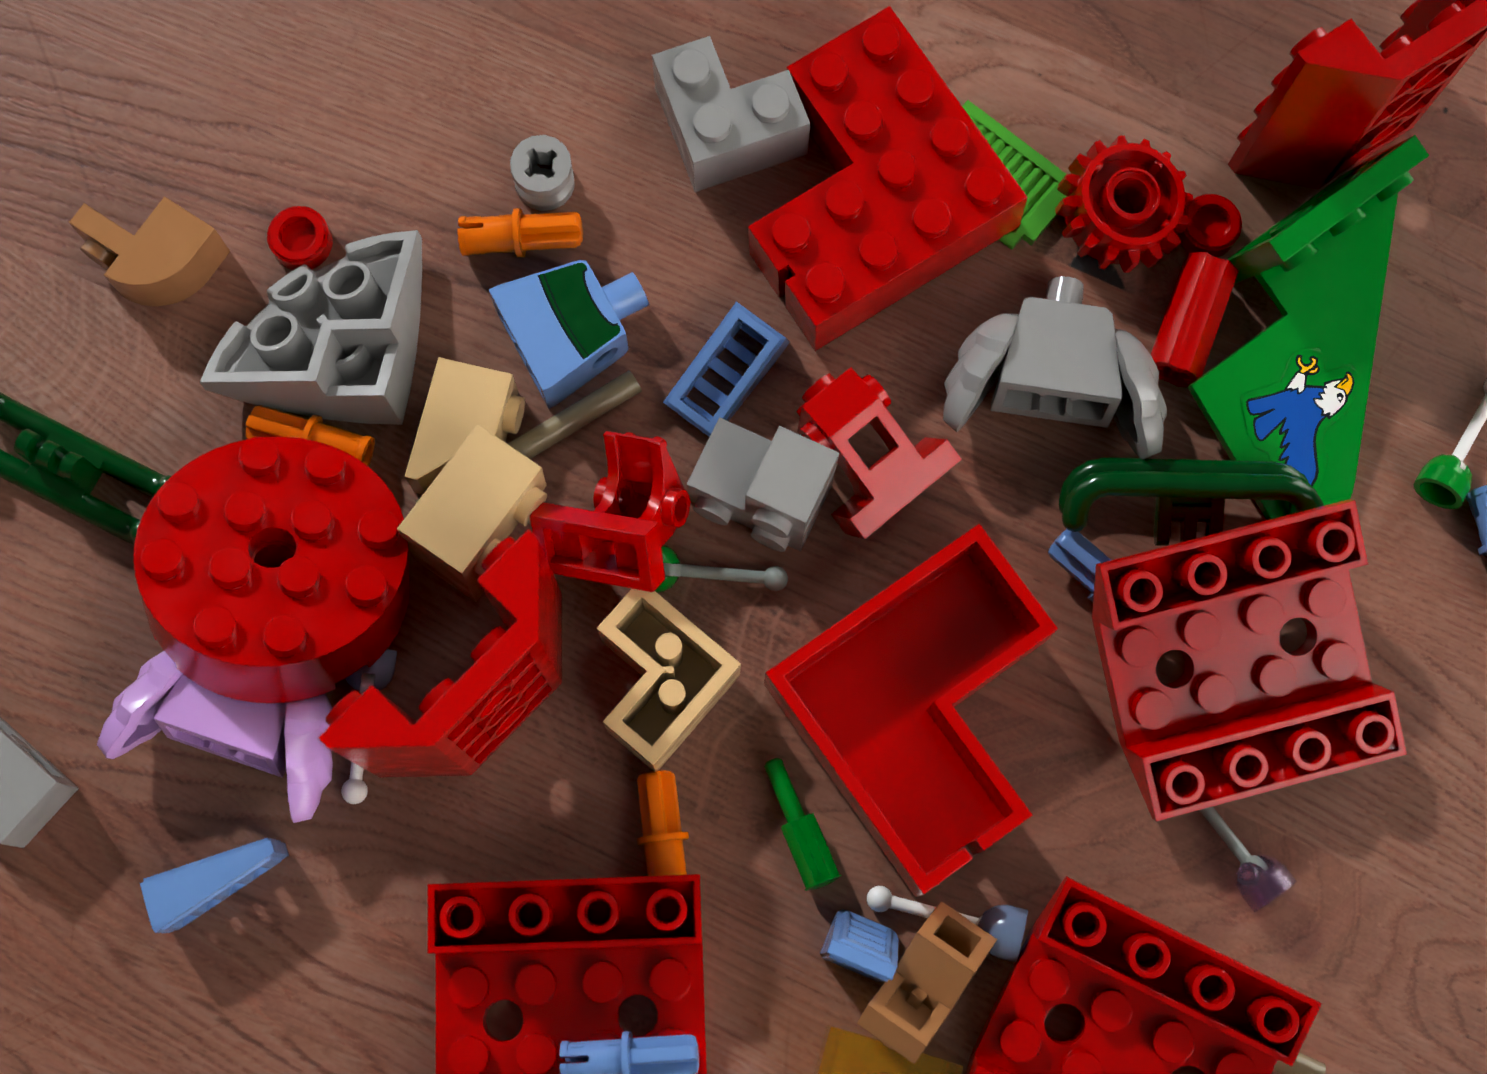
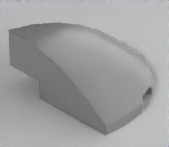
M419 231L393 232L348 243L345 245L346 256L343 259L335 261L317 271L303 264L285 275L267 289L269 304L248 325L244 326L237 321L231 325L212 354L201 378V385L207 391L287 413L309 417L316 414L327 420L355 423L402 425L411 390L421 314L422 237Z

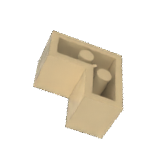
M477 424L397 530L402 538L408 541V549L415 561L474 602H477L484 593L477 579L485 572L481 568L485 557L498 543L509 537L518 523L523 526L530 524L529 515L547 499V493L543 491L547 486L543 469Z
M631 589L597 627L601 642L642 677L604 719L603 724L608 733L652 771H658L740 677L741 663L656 591L647 592Z

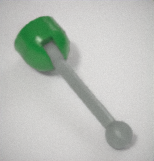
M663 545L661 549L665 580L655 591L661 593L672 588L679 577L764 584L771 591H780L787 585L788 575L779 566L769 567L766 571L680 564L675 551L669 546Z

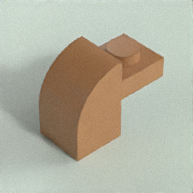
M165 196L135 235L85 203L69 221V224L85 241L80 250L107 270L104 276L122 297L141 305L165 306L189 298L208 282L230 253V250L215 228Z
M941 901L911 941L897 964L893 979L888 980L882 985L867 1005L857 1024L878 1038L883 1045L895 1050L915 1065L969 985L997 939Z

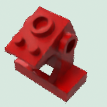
M852 367L836 379L829 373L817 380L803 394L802 400L805 403L796 411L800 416L797 429L799 435L839 452L837 463L849 478L854 490V496L835 510L831 516L847 535L866 539L962 460L948 439L925 437L914 446L888 411L887 407L891 405V400L882 385L869 374L861 378ZM868 423L871 424L889 450L869 468H867L848 442L849 438Z
M606 431L603 436L607 456L608 477L601 478L596 485L593 497L595 510L591 511L543 502L529 515L532 533L539 538L553 574L654 592L665 580L661 547L674 534L676 527L680 528L685 524L690 511V496L683 487L666 448L667 442L663 438L658 436L653 438L641 437L631 432L622 434Z

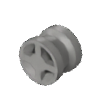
M547 135L531 136L521 141L513 150L510 159L515 189L521 201L530 208L540 211L554 210L564 205L572 196L575 187L571 156L566 146L558 139ZM537 164H540V165H544V164H545V165H551V164H553V166H552L551 169H547V168H542V169H541Z

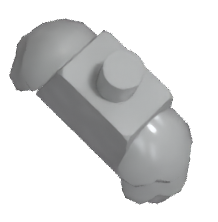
M1060 276L1049 280L1047 283L1046 299L1026 298L1023 300L1019 314L1002 313L980 324L966 338L958 350V362L951 369L944 382L947 397L944 404L943 421L954 431H960L999 377L991 401L990 411L1108 428L1112 418H1114L1122 439L1129 443L1135 454L1141 459H1145L1162 451L1163 422L1167 416V407L1158 387L1159 370L1145 346L1127 331L1114 328L1113 314L1107 308L1082 304L1084 285L1080 280L1073 277Z

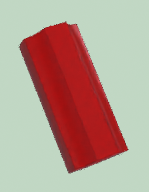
M1207 252L1189 253L1187 260L1184 261L1151 352V356L1159 370V380L1169 382L1177 387H1188L1202 376L1239 272L1229 260L1217 258Z

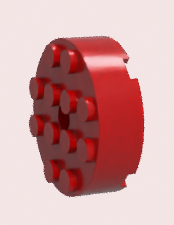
M283 436L253 437L221 446L197 457L173 474L160 487L148 504L136 533L133 555L134 572L147 620L155 641L159 642L162 649L176 663L177 669L187 678L203 688L232 699L253 703H288L306 700L335 690V683L350 676L364 665L370 668L383 655L397 635L406 614L410 593L408 541L403 539L397 530L404 517L393 493L385 482L359 459L331 445L303 438Z

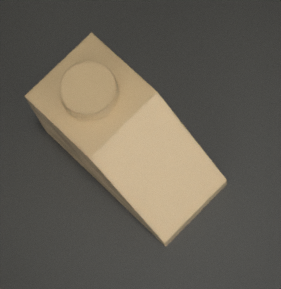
M438 357L404 476L414 493H425L477 424L506 442L508 432L517 434L524 414L525 398L518 396L519 392L513 374Z

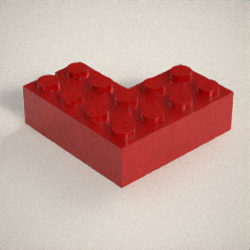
M890 6L786 67V70L790 71L810 121V134L837 173L748 226L750 256L777 296L780 298L785 295L786 309L815 351L1020 227L1028 198ZM789 270L793 275L791 278H789Z
M977 524L765 673L764 685L915 897L924 895L973 859L967 849L963 848L965 845L973 855L985 851L1033 816L954 708L1040 647L1058 630L1057 626L980 524Z

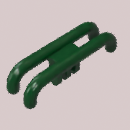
M0 392V421L21 431L15 441L14 450L31 463L29 464L0 449V477L134 545L141 520L90 495L102 473H105L153 498L160 487L171 476L158 473Z
M1108 457L1093 459L1073 469L1063 482L1059 497L1062 523L1067 530L1072 532L1081 531L1086 527L1089 509L1094 501L1101 497H1156L1155 546H1169L1171 522H1180V543L1196 539L1197 522H1206L1204 536L1223 532L1225 499L1283 500L1289 502V515L1324 506L1315 488L1310 485L1304 474L1291 465L1273 461Z

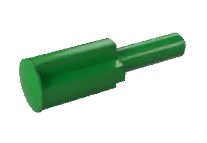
M774 758L767 761L764 768L787 821L786 824L781 826V830L806 887L805 891L819 889L831 884L842 875L838 872L814 813L805 815L782 759Z

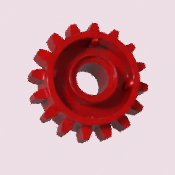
M1121 135L1108 148L1101 140H1098L1087 151V156L1079 153L1068 167L1071 174H1066L1058 185L1057 190L1067 196L1055 208L1057 215L1065 217L1067 227L1063 230L1062 235L1064 238L1072 237L1079 246L1077 254L1081 258L1088 254L1097 259L1100 269L1105 270L1110 264H1120L1123 273H1130L1139 264V260L1147 268H1150L1163 257L1162 252L1169 254L1178 246L1181 240L1177 234H1181L1191 224L1192 219L1183 213L1184 209L1193 201V194L1185 192L1182 181L1187 175L1184 170L1178 171L1170 161L1171 154L1168 151L1161 153L1151 148L1149 140L1143 139L1140 144L1128 143L1125 135ZM1114 195L1126 198L1132 204L1134 214L1121 210L1114 200Z

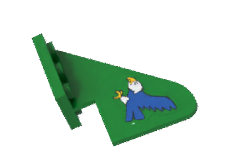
M1416 135L1355 165L1227 259L1239 270L1234 284L1255 276L1283 317L1187 387L1230 460L1273 461L1291 465L1305 475L1310 485L1315 488L1324 506L1350 499L1354 489L1398 192L1414 181L1409 170L1429 156ZM1255 500L1266 520L1289 515V502Z

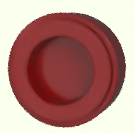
M1204 194L1194 198L1184 209L1183 213L1189 216L1192 221L1181 234H1177L1181 240V245L1189 253L1207 252L1215 257H1220L1227 253L1239 238L1242 230V218L1237 207L1227 198L1216 194Z
M294 206L284 209L273 218L267 231V241L272 253L280 264L290 270H295L303 264H306L310 269H314L328 258L332 250L333 238L326 221L321 214L309 207Z

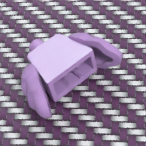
M163 651L141 666L137 680L115 698L112 713L103 725L97 746L106 758L114 759L126 754L139 744L152 739L162 730L169 739L282 778L286 771L290 814L293 823L312 818L320 803L323 790L332 780V751L318 739L330 727L325 719L332 710V706L326 693L306 700L270 704L246 702L225 697L203 688L187 678L177 669L176 663Z

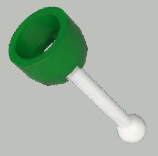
M1487 379L1484 383L1485 396L1453 454H1441L1430 459L1422 467L1413 486L1417 494L1435 506L1445 509H1457L1461 507L1470 491L1472 473L1463 461L1487 419Z

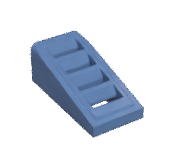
M736 301L663 403L710 437L719 417L727 421L732 418L771 369L790 341ZM740 329L764 346L758 356L733 339ZM725 348L750 366L743 376L718 358ZM709 368L735 386L728 396L702 377ZM694 387L720 406L714 416L687 397Z
M267 837L144 878V882L140 883L153 931L155 933H172L175 930H180L289 856L286 843Z
M841 909L834 916L820 954L823 955L822 959L877 982H887L893 979L897 969L899 938L891 928L851 911Z

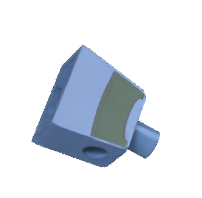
M577 260L489 289L494 308L548 409L559 404L626 354L629 350L627 335L620 320L649 306L646 294L633 272L601 287L586 260Z

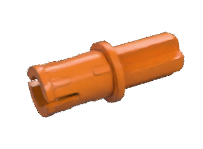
M518 208L513 209L512 214L486 217L460 216L458 219L459 227H463L457 228L458 243L462 256L515 252L517 257H525L527 250L576 248L580 246L583 240L582 220L580 214L576 212L524 215L522 209Z
M259 405L254 406L246 421V437L248 439L253 437L283 436L318 441L349 453L368 467L373 456L375 447L374 437L359 435L324 424L323 418L316 414L307 419Z
M666 770L641 774L637 779L643 837L637 838L638 846L645 847L648 876L687 875L683 841L689 839V833L682 832L675 775L672 771Z

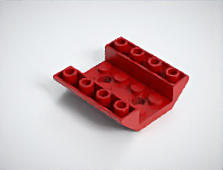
M1417 0L1400 16L1404 25L1396 29L1380 44L1381 53L1377 51L1352 18L1329 33L1323 27L1313 30L1291 49L1289 54L1293 61L1272 80L1271 85L1274 87V91L1261 101L1253 111L1257 116L1256 120L1237 136L1240 145L1230 159L1229 167L1235 174L1315 189L1323 187L1413 128L1486 39L1487 0Z
M1348 499L1096 564L1092 622L1118 739L1151 817L1156 822L1407 755L1395 693L1372 683L1353 592L1349 570L1368 565L1355 500ZM1293 618H1301L1307 628L1306 639L1297 650L1286 652L1280 644V631L1287 621ZM1170 650H1179L1185 658L1183 674L1175 682L1161 683L1156 674V665L1159 658Z
M529 529L516 541L509 536L498 543L483 560L481 568L485 572L477 581L508 630L505 631L501 626L493 629L472 651L470 657L475 663L455 683L450 678H447L428 693L419 705V710L424 715L418 721H415L371 685L363 694L357 690L352 691L332 708L325 719L330 727L318 739L330 750L380 778L472 775L563 683L562 593L539 538Z
M700 874L428 884V954H436V1074H560V1064L566 1063L565 1058L559 1057L561 1041L581 1042L621 1039L622 1032L627 1031L620 1023V1007L626 999L633 995H643L651 999L657 1008L658 1018L655 1027L650 1032L644 1035L632 1034V1037L642 1038L691 1034L696 1037L699 1048V1069L697 1074H707ZM500 1000L512 1001L520 1008L523 1014L521 1031L511 1040H500L494 1037L487 1028V1013L491 1006Z
M1066 876L1030 929L1019 952L1017 962H1014L972 1050L964 1074H1172L1182 1066L1196 1067L1201 1070L1202 1074H1272L1278 1060L1291 1067L1293 1066L1322 1003ZM1070 1004L1081 1012L1082 1023L1080 1030L1069 1039H1055L1045 1030V1017L1049 1010L1056 1005Z

